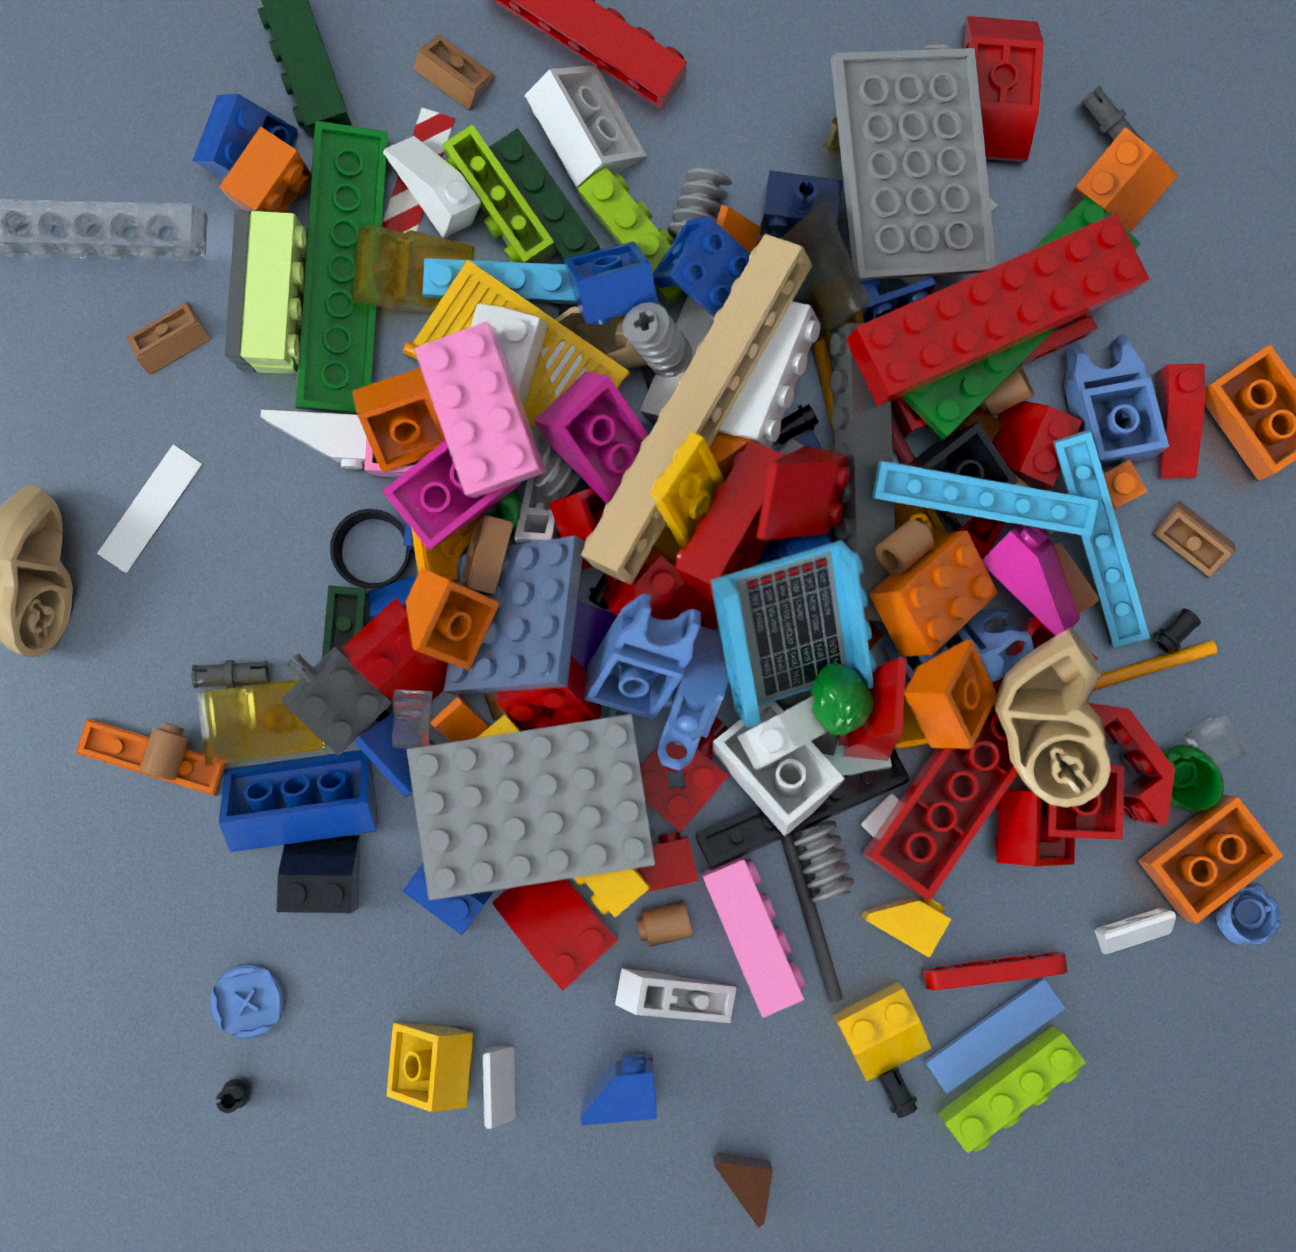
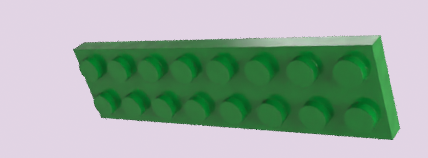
M315 121L295 400L296 409L357 415L352 391L371 384L386 156L383 152L387 148L388 131Z
M1086 196L1033 249L1113 214L1111 212L1107 213L1100 205ZM1125 228L1136 249L1141 243ZM1056 328L919 388L901 398L944 440Z

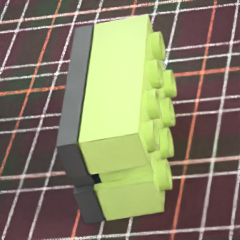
M235 210L225 357L234 362L235 366L242 372L257 371L258 373L297 375L307 232L305 226H302L294 213Z

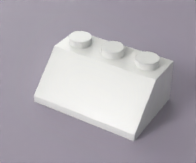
M596 65L549 69L525 94L533 114L542 125L551 146L556 150L569 178L573 181L576 188L580 187L605 166L614 175L616 172L620 173L647 157Z
M477 303L471 327L487 321L496 328L524 407L548 324L538 317L504 307Z
M775 701L758 706L761 723L783 712V709ZM740 719L713 741L712 754L780 832L786 836L830 796L844 781V777L811 741L770 764L755 770L737 737L755 726L746 728Z

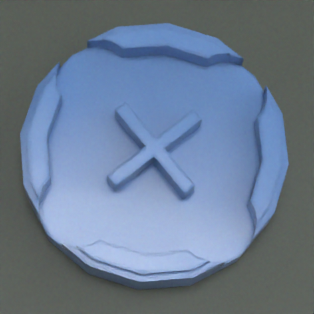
M241 964L226 971L216 982L210 995V1011L215 1023L222 1030L239 1039L256 1038L267 1033L280 1020L285 1007V991L279 978L268 968L257 964Z

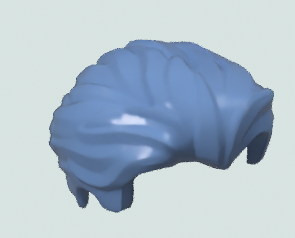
M1249 883L1216 909V920L1218 921L1219 929L1229 941L1239 945L1254 946L1270 940L1276 935L1281 925L1278 902L1276 899L1268 896L1265 888L1258 883Z

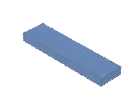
M1040 977L924 1060V1063L946 1094H948L1066 1008L1045 978Z

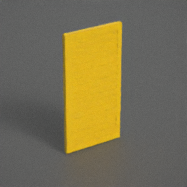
M469 260L465 261L464 266L413 341L414 344L420 347L470 328L477 303L504 307L542 319L548 324L541 350L550 348L543 357L540 352L524 405L530 425L535 426L537 425L534 420L575 382L584 367L587 372L609 376L617 389H619L625 378L630 374V371ZM567 341L547 371L545 364L559 343ZM573 345L576 348L552 383L550 380L551 375ZM581 354L582 361L559 395L556 396V388L578 355Z

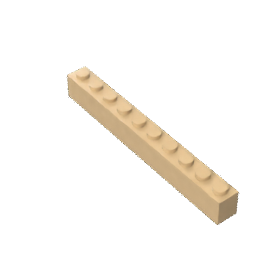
M764 234L758 246L752 250L748 264L741 276L734 281L731 293L725 304L715 314L713 325L705 339L698 344L695 356L687 370L679 377L677 387L670 400L661 408L658 420L651 433L643 440L635 461L625 471L622 483L613 499L606 504L600 522L585 541L581 556L594 568L630 585L634 581L666 524L650 496L655 480L665 472L673 459L676 448L684 443L690 432L704 437L708 447H710L813 266L802 246Z

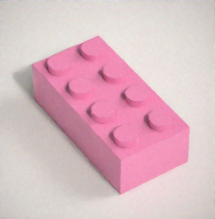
M486 321L414 348L466 496L477 498L546 472L495 327Z
M741 856L712 870L709 867L701 870L702 877L762 1018L803 1001L804 998L800 990L805 988L806 984L795 962L788 963L785 955L791 953L790 946L780 927L773 928L770 920L777 916L766 894L759 895L756 885L762 883L751 859L745 861Z

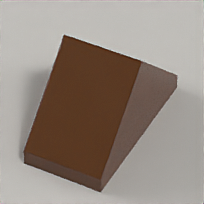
M717 1153L713 1156L715 1168L759 1228L765 1223L773 1172L770 1161Z

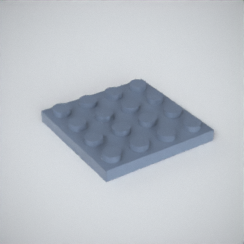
M576 536L507 546L495 593L491 594L474 590L499 602V607L470 670H465L450 663L447 664L444 692L452 695L567 686L584 540ZM463 552L462 564H461V572H460V579H461V575H462V571H463V567H464V563H465V559H466L467 552Z

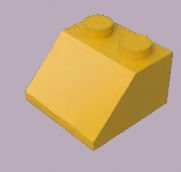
M898 982L833 1014L866 1082L932 1049L922 1023L905 989Z
M393 1022L386 1096L429 1112L467 1108L473 1033L451 1026Z

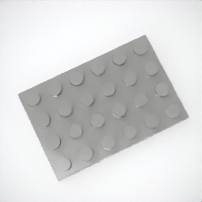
M975 49L836 52L831 57L854 281L981 273L997 266Z
M632 714L407 749L429 900L655 865Z

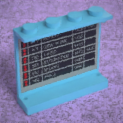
M842 540L711 580L734 710L746 728L761 724L758 706L811 690L814 680L828 664H843L858 673L868 689L874 687L872 672L876 670L873 655L869 651L867 641L872 638L870 626L864 618L863 608L867 607V598L859 581V574L863 573L862 562L857 552H852Z

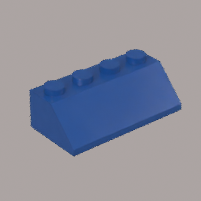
M362 750L342 752L339 756L335 753L225 769L219 825L230 852L376 832L377 802L371 760Z

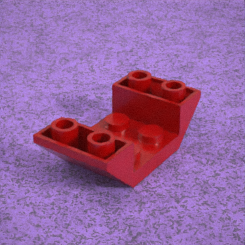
M976 16L966 17L964 48L975 49L986 159L1017 162L1028 161L1039 114L1044 45L1037 21Z
M1087 702L1101 718L1107 741L1112 745L1117 744L1125 754L1122 760L1127 768L1135 775L1140 774L1139 778L1124 788V812L1134 822L1138 820L1145 824L1165 825L1169 817L1174 767L1129 708Z

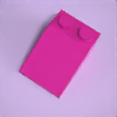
M587 371L534 420L553 449L606 504L613 499L622 483L625 471L632 466L640 452L643 440L649 435L610 377Z
M445 440L382 490V492L428 550H432L495 506L520 486L521 483L509 485L477 498L466 496L450 449Z
M1019 524L982 561L985 567L1056 636L1069 627L1073 628L1079 621L1080 616L1054 543L1048 538L1050 536L1049 532L1044 528Z

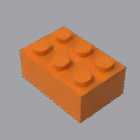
M1269 344L1205 387L1206 408L1258 481L1276 474L1296 460V379L1271 344Z
M967 530L935 534L933 536L934 546L927 554L902 575L890 574L868 594L900 656L933 655L998 594Z
M1223 795L1214 808L1198 813L1141 857L1138 862L1183 920L1197 924L1279 861L1284 855L1238 796Z

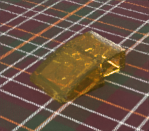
M369 225L358 231L352 302L407 312L432 314L441 299L423 297L424 258L473 260L474 246L412 230L402 233Z
M301 679L245 685L197 693L206 766L324 750V742L281 701V698Z

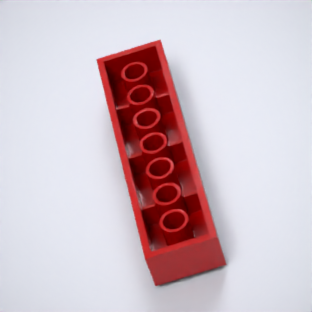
M1116 213L856 327L845 341L877 407L1132 294L1149 281L1150 278Z
M1036 616L1026 619L1018 630L1027 632L1031 636L1034 649L1055 637ZM1014 641L1005 649V654L1008 656L1019 654L1024 647V641ZM1003 678L992 682L996 693H998ZM994 704L972 749L936 748L862 853L864 857L921 898L932 899L1018 775L1010 760L1007 734L1000 722Z

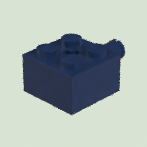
M770 170L764 192L760 235L764 236V234L785 241L787 239L800 240L803 245L808 247H821L823 244H829L837 225L843 180Z

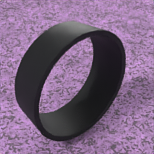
M362 509L349 514L338 524L331 538L330 555L335 569L347 582L362 588H377L391 583L402 574L407 566L410 550L406 548V556L401 568L390 579L380 583H367L355 578L347 570L342 558L343 541L352 527L365 520L380 519L394 525L400 531L403 538L405 534V528L393 515L378 509Z

